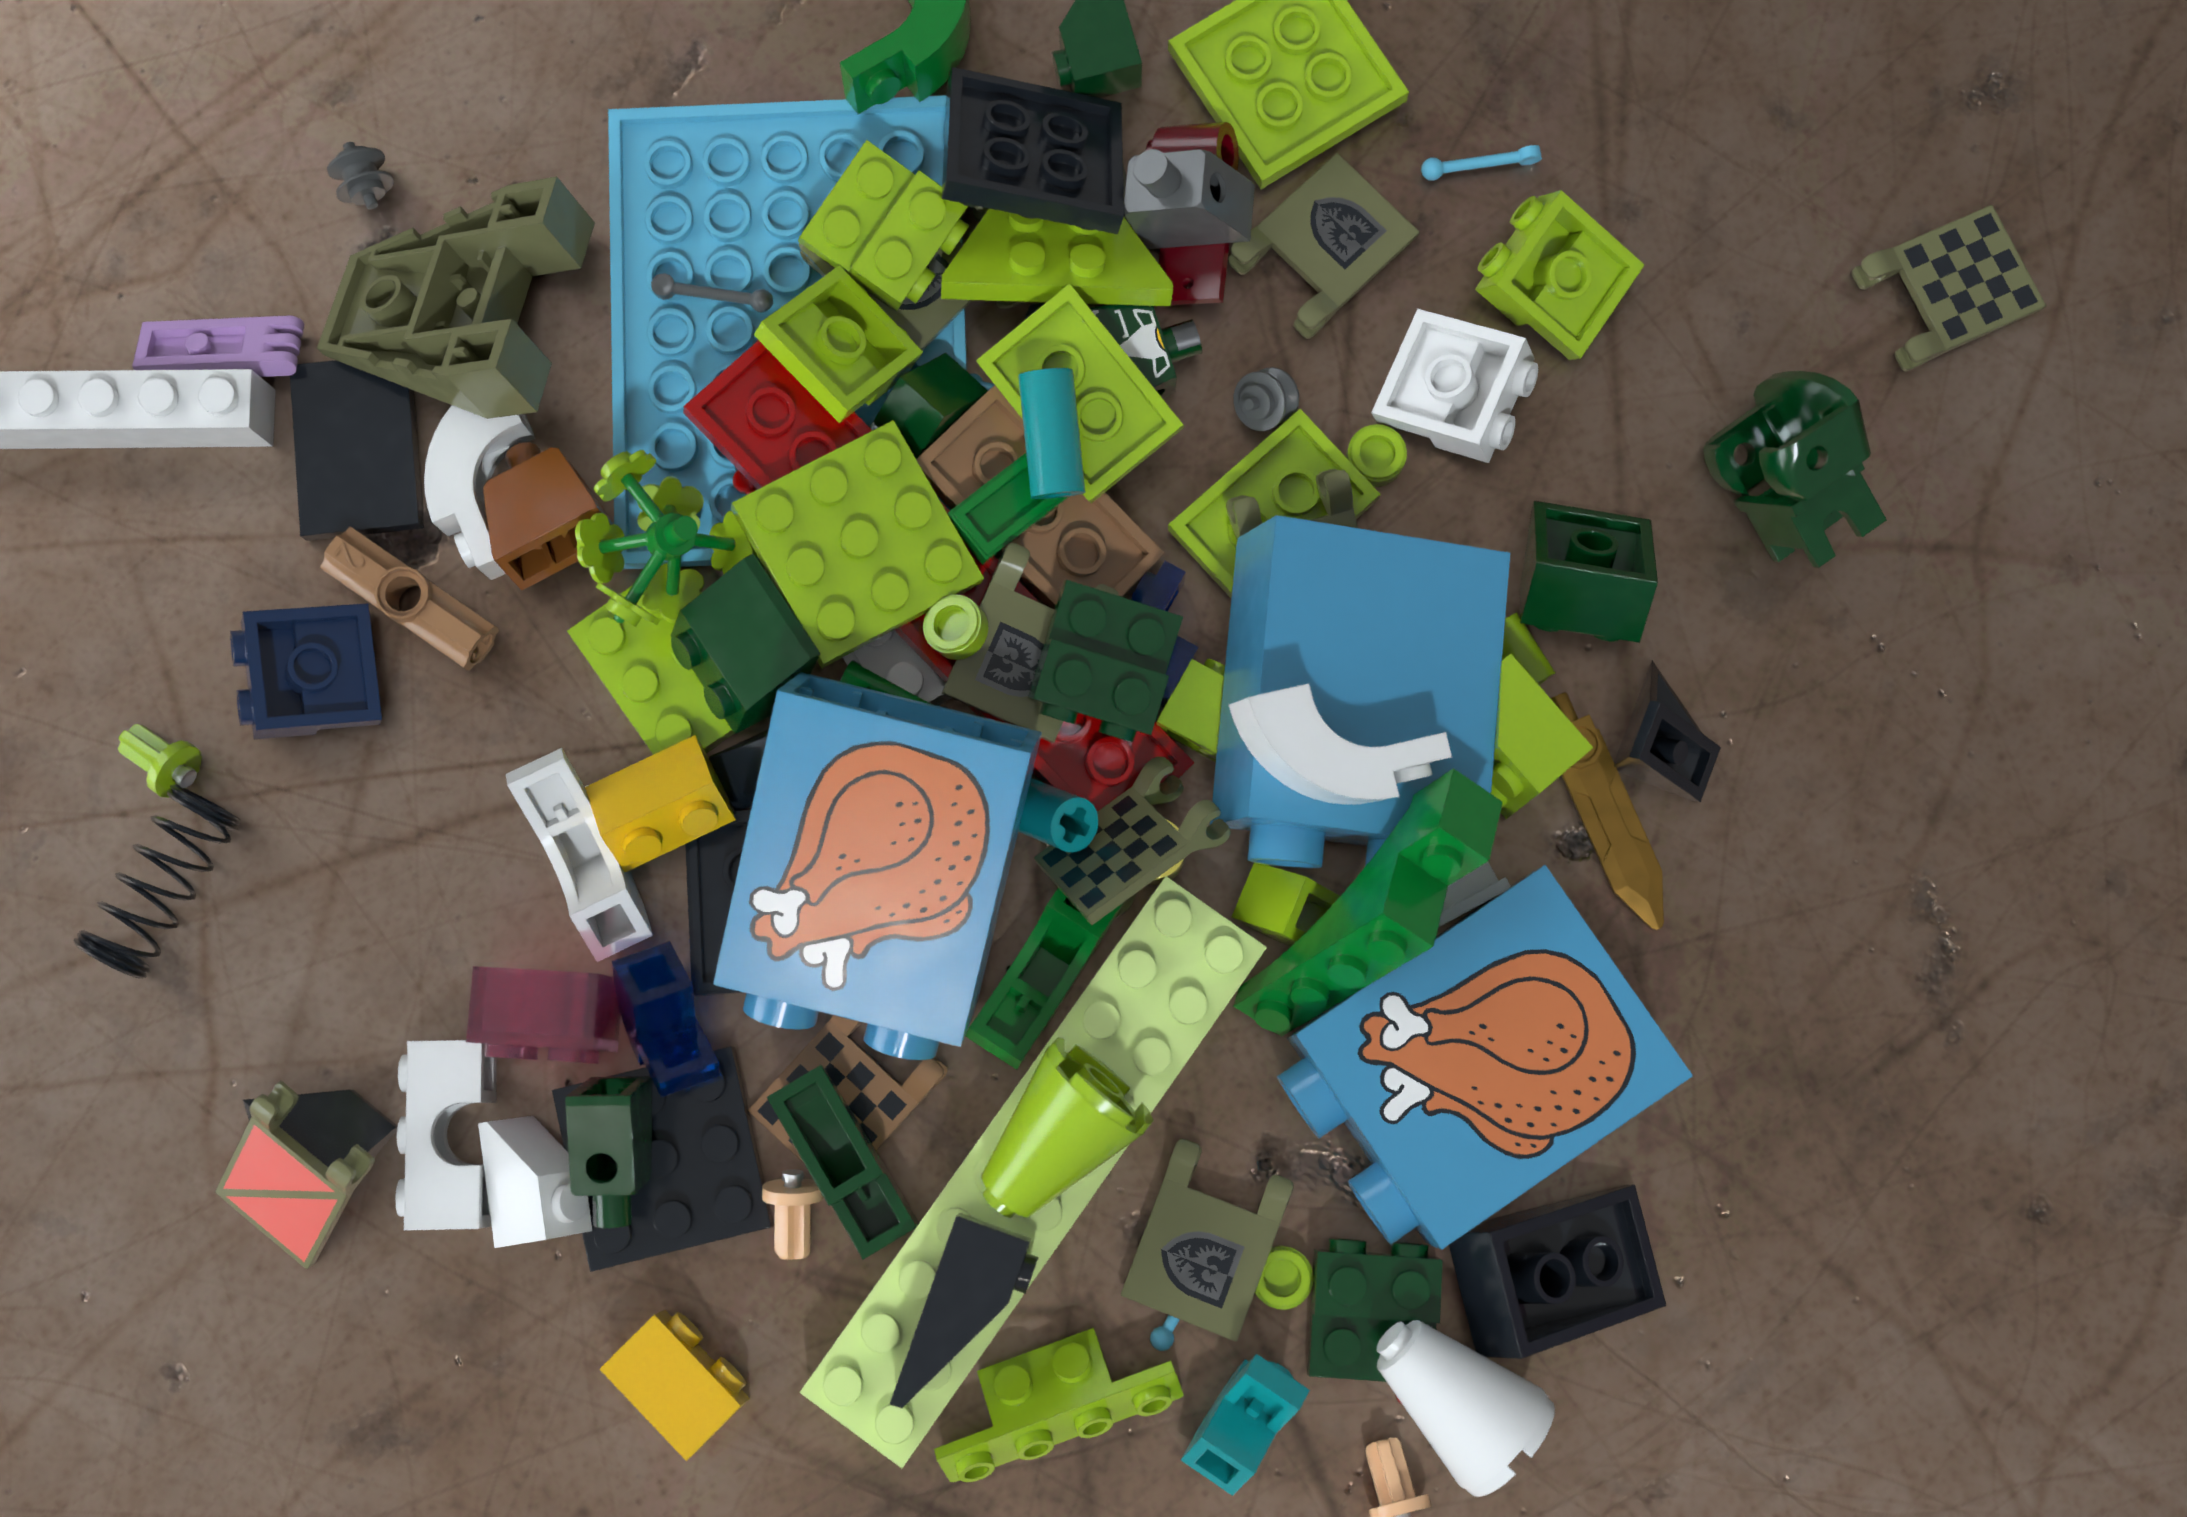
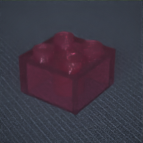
M473 966L466 1043L485 1044V1057L538 1060L539 1048L548 1049L547 1060L599 1064L600 1052L618 1053L624 980L599 973Z

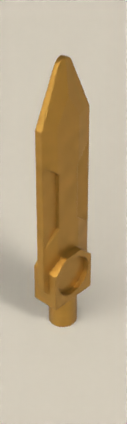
M1567 692L1558 694L1550 699L1593 747L1592 750L1561 775L1613 893L1647 926L1653 930H1658L1664 924L1662 869L1618 770L1614 767V761L1600 730L1595 728L1590 714L1578 719Z

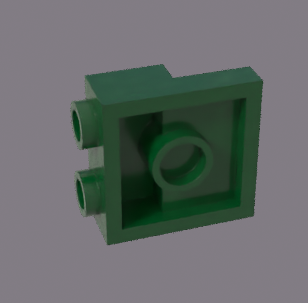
M1064 580L1028 697L1043 702L1039 714L1071 724H1075L1078 713L1100 719L1101 723L1098 729L1100 733L1130 742L1134 741L1137 731L1151 735L1169 679L1166 671L1183 616L1070 580Z
M1329 1238V1250L1314 1249L1307 1368L1309 1377L1386 1382L1377 1369V1362L1380 1353L1377 1352V1345L1386 1331L1398 1322H1403L1407 1325L1414 1320H1419L1436 1329L1437 1323H1440L1443 1260L1438 1257L1428 1256L1429 1245L1394 1242L1391 1244V1254L1366 1252L1367 1241Z

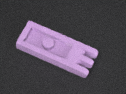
M295 316L142 322L132 367L134 370L252 369L260 377L290 376L297 369V356L300 353V338L303 336L304 322Z

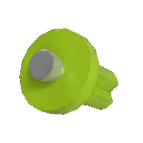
M141 724L133 725L128 731L123 730L118 737L119 741H121L118 747L119 753L148 773L146 778L147 786L158 796L169 798L167 790H171L170 785L176 784L182 788H187L196 779L201 766L202 756L201 751L190 742L180 740L170 744Z

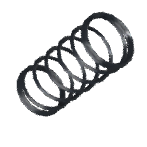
M176 784L170 785L171 790H167L168 796L203 817L219 830L225 838H218L198 832L157 815L151 816V820L196 853L208 867L178 860L140 844L133 845V848L181 883L189 891L190 895L170 892L123 873H115L118 880L156 905L173 923L156 922L129 913L103 901L97 902L98 907L142 936L154 948L155 952L149 953L128 948L85 930L79 931L78 937L74 939L75 945L89 956L117 971L140 979L147 977L146 973L150 972V968L138 957H158L161 954V950L157 942L131 920L166 930L177 928L179 925L174 913L146 890L182 901L194 900L196 898L193 887L161 860L198 872H210L214 868L210 858L174 829L209 842L226 844L231 842V836L226 829L236 831L238 830L237 826L241 825L240 819L227 810Z

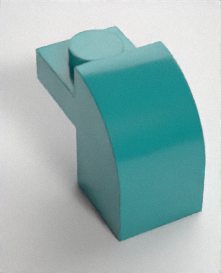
M1258 1354L1250 1361L1245 1359L1228 1380L1204 1417L1181 1461L1233 1496L1256 1473L1276 1433L1300 1410L1310 1390L1297 1382L1292 1374L1278 1363L1267 1361Z

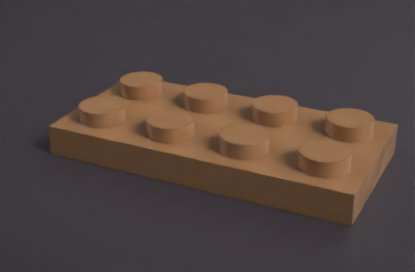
M994 385L916 459L936 495L951 510L1026 453L1023 419ZM1106 493L1102 494L1093 503H1090L1083 494L1069 497L1012 542L1026 548L1030 552L1029 560L1020 580L1046 606L1054 610L1064 580H1070L1092 588H1096L1099 584H1105L1115 589L1119 596L1122 597L1165 554ZM1006 547L996 554L999 558Z

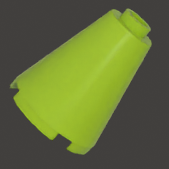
M1058 1037L1046 1049L981 1174V1179L987 1187L983 1192L984 1198L997 1212L1007 1218H1012L1015 1214L1029 1218L1142 1136L1154 1121L1149 1109L1142 1102L1134 1111L1124 1099V1096L1131 1088L1118 1075L1078 1045H1075L1069 1053H1066L1065 1039Z

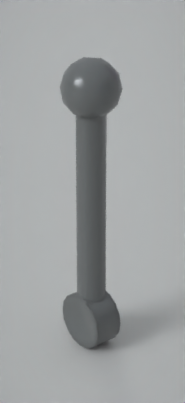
M665 273L656 275L651 282L654 294L663 300H668L675 294L747 304L751 305L758 312H766L773 305L772 294L765 289H757L753 293L678 283Z

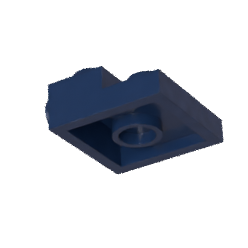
M368 603L243 612L241 630L230 631V644L233 667L246 666L248 689L236 691L240 726L252 725L254 740L316 735L317 731L321 729L380 725L382 715Z

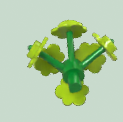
M638 450L633 454L625 451L612 457L602 467L600 475L603 479L593 489L604 502L610 501L619 496L624 490H628L642 510L638 515L637 522L639 527L646 532L624 536L622 529L618 525H610L609 519L604 513H596L592 515L591 519L579 521L575 528L577 558L580 565L585 568L589 567L591 577L598 583L596 588L611 597L605 608L615 614L614 619L617 623L626 621L635 627L642 617L658 625L660 619L652 614L659 612L665 621L676 623L680 610L701 594L704 587L703 576L693 569L680 571L682 555L686 554L693 546L711 548L714 551L711 557L712 567L715 570L723 571V574L743 558L753 553L757 557L756 552L732 511H728L725 514L723 523H716L711 528L709 535L697 533L700 527V520L696 514L701 511L704 503L702 493L693 486L682 487L679 479L673 476L665 477L661 481L660 486L656 484L641 486L639 482L642 479V475L647 473L656 463V458L651 453L646 454L644 450ZM647 546L652 556L626 597L603 584L611 581L614 573L621 572L624 569L625 561L621 554L623 550ZM643 595L642 607L637 605V602Z

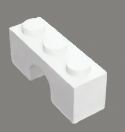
M407 1041V1055L401 1056L398 1066L399 1087L402 1092H406V1117H401L397 1126V1147L400 1154H405V1179L399 1180L395 1196L397 1214L400 1217L404 1216V1230L481 1229L492 1226L484 1164H469L457 1158L449 1147L447 1129L454 1114L462 1107L473 1103H496L497 1041Z

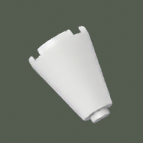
M1414 1320L1407 1325L1403 1322L1394 1324L1386 1331L1377 1345V1352L1380 1353L1377 1369L1458 1485L1467 1490L1471 1495L1475 1497L1484 1496L1502 1487L1516 1475L1507 1465L1521 1450L1531 1458L1544 1441L1553 1422L1555 1406L1547 1398L1549 1396L1539 1386L1419 1320Z

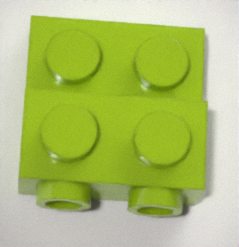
M866 140L806 226L798 242L834 268L840 265L856 283L897 311L906 297L916 304L928 288L936 274L927 267L939 249L948 255L954 250L969 227L967 223L960 219L968 206L959 202L941 199L942 186L919 170L915 175Z
M1562 190L1542 195L1538 198L1531 196L1512 215L1510 224L1516 230L1506 245L1502 242L1496 244L1480 261L1478 271L1484 277L1475 290L1516 326L1530 325L1569 360L1581 359L1644 267V264Z
M840 265L761 321L754 333V336L839 423L866 403L869 406L895 386L898 379L912 369L923 353L911 340L907 332L899 327L868 295L867 291L856 283Z

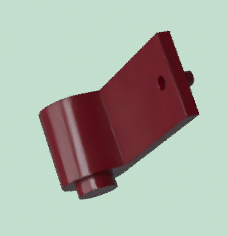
M1228 122L1160 127L1156 130L1153 140H1149L1146 146V151L1156 149L1162 153L1198 149L1207 150L1238 171V141L1232 125ZM1230 243L1160 248L1158 264L1173 283L1171 305L1223 303Z

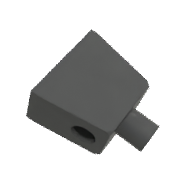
M1150 149L1140 155L1133 156L1128 161L1124 214L1147 249L1247 242L1251 238L1255 185L1210 151L1198 149L1162 153L1159 150Z

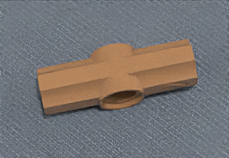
M349 527L342 534L336 535L324 551V559L320 566L321 570L464 669L470 671L477 663L482 662L494 646V640L499 631L495 625L353 527ZM411 587H420L421 598L418 604L408 611H400L399 599L402 593Z

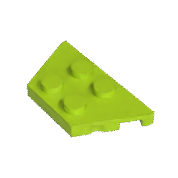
M989 209L942 274L941 299L1047 302L1070 283L1086 304L1171 306L1173 283L1125 218H1123L1118 234L1099 230H1085L1074 225L1039 218H1025L1018 214Z

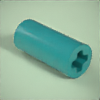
M1049 368L1019 374L1018 380L1031 499L1062 498L1086 493L1073 369Z
M1031 778L1018 832L1065 852H1077L1087 847L1095 837L1098 828V814L1094 805L1087 799Z

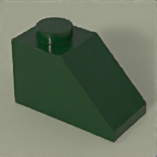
M1075 0L1059 26L1060 50L1051 52L1059 86L1070 85L1071 92L1097 98L1140 88L1142 86V60L1124 0Z

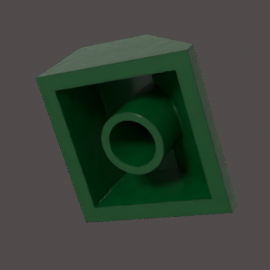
M1534 501L1519 590L1520 623L1533 625L1540 630L1548 632L1565 630L1593 635L1603 641L1625 640L1640 643L1658 585L1651 520Z
M754 553L739 561L681 609L671 633V646L677 660L685 669H692L704 687V697L708 707L718 719L726 720L734 734L771 716L777 690L801 672L810 674L821 654Z

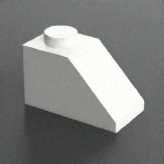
M534 1116L478 1123L495 1248L592 1231L588 1196H575L571 1193L568 1152Z

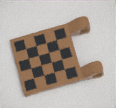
M833 1015L748 1111L803 1162L769 1103L767 1096L822 1065L877 1151L919 1103L947 1075V1067L936 1057L923 1060L901 1085L850 1037L863 1022Z

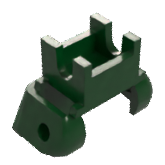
M1807 371L1775 373L1756 386L1753 395L1756 406L1717 432L1705 443L1703 448L1704 458L1711 477L1722 488L1732 491L1737 495H1742L1733 502L1739 511L1746 512L1773 561L1780 562L1795 551L1794 548L1803 549L1812 566L1819 568L1836 556L1824 531L1828 527L1845 517L1856 536L1864 537L1887 521L1861 474L1865 470L1862 462L1870 457L1871 450L1859 399L1850 388L1836 379L1820 373ZM1739 444H1742L1747 450V459L1741 465L1737 464L1734 459V451ZM1763 479L1771 486V488L1759 496H1750L1747 490Z

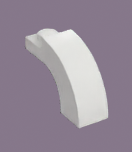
M452 405L441 419L428 449L424 473L427 509L432 523L447 536L462 531L454 535V539L463 561L468 568L476 566L490 580H493L506 573L494 561L492 556L483 487L491 479L496 467L511 447L536 438L526 414L486 419Z
M1309 684L1255 695L1229 704L1236 728L1256 760L1285 786L1302 795L1327 803L1354 805L1399 797L1398 783L1431 776V762L1452 757L1446 732L1383 747L1360 746L1341 738L1327 726L1318 713Z
M560 748L507 773V786L543 845L564 892L569 916L595 960L599 962L653 936L649 919L630 871L626 873L623 871L601 838L585 787L564 750Z

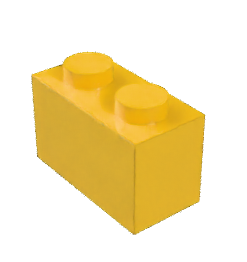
M696 735L585 787L600 836L625 873L736 820L725 790Z
M666 1310L654 1314L599 1370L687 1461L750 1398L742 1391L746 1381L739 1371L723 1357H720L715 1362L699 1345L703 1340V1336L697 1327L680 1312H677L672 1317Z

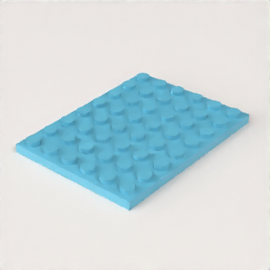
M946 95L929 96L921 102L916 97H893L888 102L876 104L859 115L846 99L608 109L613 457L625 451L633 454L638 450H644L646 454L651 453L656 458L655 465L642 475V479L639 482L641 486L647 484L660 486L661 481L665 477L673 476L679 479L682 487L693 486L702 493L704 500L701 511L696 514L700 520V527L697 533L709 535L711 528L716 523H723L725 514L728 511H732V502L746 496V494L739 493L733 485V476L738 469L683 413L684 405L758 341L754 333L761 321L823 277L802 259L798 239L866 140L915 175L919 170L942 186ZM665 273L678 283L753 293L757 289H765L772 294L773 305L766 312H758L751 305L678 294H675L668 300H663L654 294L651 282L656 275ZM965 308L923 350L922 355L910 371L944 353L951 356L967 371ZM893 387L869 406L865 403L854 411L869 427ZM624 490L619 496L614 498V524L622 529L624 536L645 533L646 531L642 530L637 522L638 515L642 510L628 490ZM939 498V500L951 511V509ZM647 546L626 549L621 552L625 561L624 569L644 568L652 556ZM693 546L686 554L682 555L681 567L712 566L711 557L714 551L711 548Z

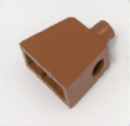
M530 442L519 443L511 447L505 456L509 470L488 480L483 487L493 559L521 591L578 562L575 528L579 521L591 519L592 515L596 513H604L608 517L610 525L614 524L584 479L559 448L550 447L541 452L536 444Z

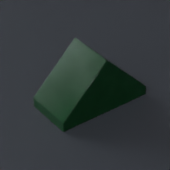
M944 353L902 375L898 379L870 428L873 431L894 420L914 457L917 459L988 390L951 356Z

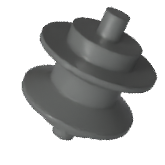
M347 142L343 145L344 150L327 167L328 175L331 178L344 181L336 190L337 198L344 203L366 205L369 210L378 207L377 201L383 198L394 185V179L390 173L378 171L385 162V155L380 149L355 146L354 142Z
M1275 367L1264 368L1260 371L1249 373L1239 380L1234 390V408L1239 419L1247 427L1257 431H1266L1275 426H1281L1297 412L1299 407V391L1293 378L1284 370Z

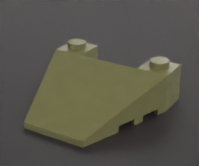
M556 176L507 185L491 192V199L494 201L491 204L468 214L461 206L444 213L443 220L446 222L444 225L421 235L413 227L352 254L349 257L317 349L326 357L486 419L535 413L538 411L552 363L517 325L532 276L581 269L595 222Z

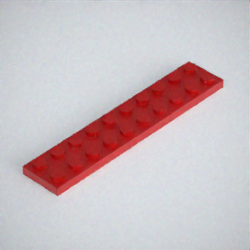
M759 340L684 405L683 409L685 416L757 490L872 431L855 412L839 423ZM941 502L945 511L948 513L950 510ZM965 544L984 580L978 586L961 595L970 598L980 606L999 560L994 556L982 565ZM1018 581L1014 591L1037 601ZM926 613L895 629L896 633L946 683L956 660L940 655L926 641L923 632ZM967 705L977 716L1004 722ZM1078 713L1075 724L1063 721L1054 743L1042 738L1040 739L1033 773L1045 784L1087 799L1094 805L1096 811H1099L1131 788L1143 767L1151 759L1164 757L1174 767L1172 773L1165 775L1160 783L1164 782L1171 775L1180 778L1195 762L1160 726L1156 725V722L1151 735L1137 731L1134 741L1130 742L1098 732L1101 723L1100 719Z

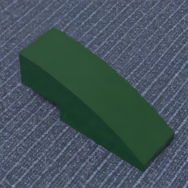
M822 1065L767 1096L769 1103L828 1206L832 1205L863 1260L914 1230L919 1225L917 1218L879 1154Z

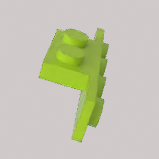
M1094 1328L978 1370L977 1374L993 1427L934 1448L937 1462L950 1482H974L989 1476L997 1466L1019 1458L1022 1460L1040 1458L1048 1454L1054 1448V1445L1078 1436L1081 1438L1099 1436L1107 1432L1113 1426V1423L1137 1414L1140 1416L1158 1414L1166 1410L1172 1404V1401L1182 1398L1184 1394L1171 1361L1113 1382Z

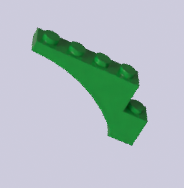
M1454 768L1414 794L1411 805L1399 823L1346 891L1287 951L1239 987L1233 1007L1254 1019L1260 1027L1282 1037L1434 947L1448 886L1490 860L1503 802Z

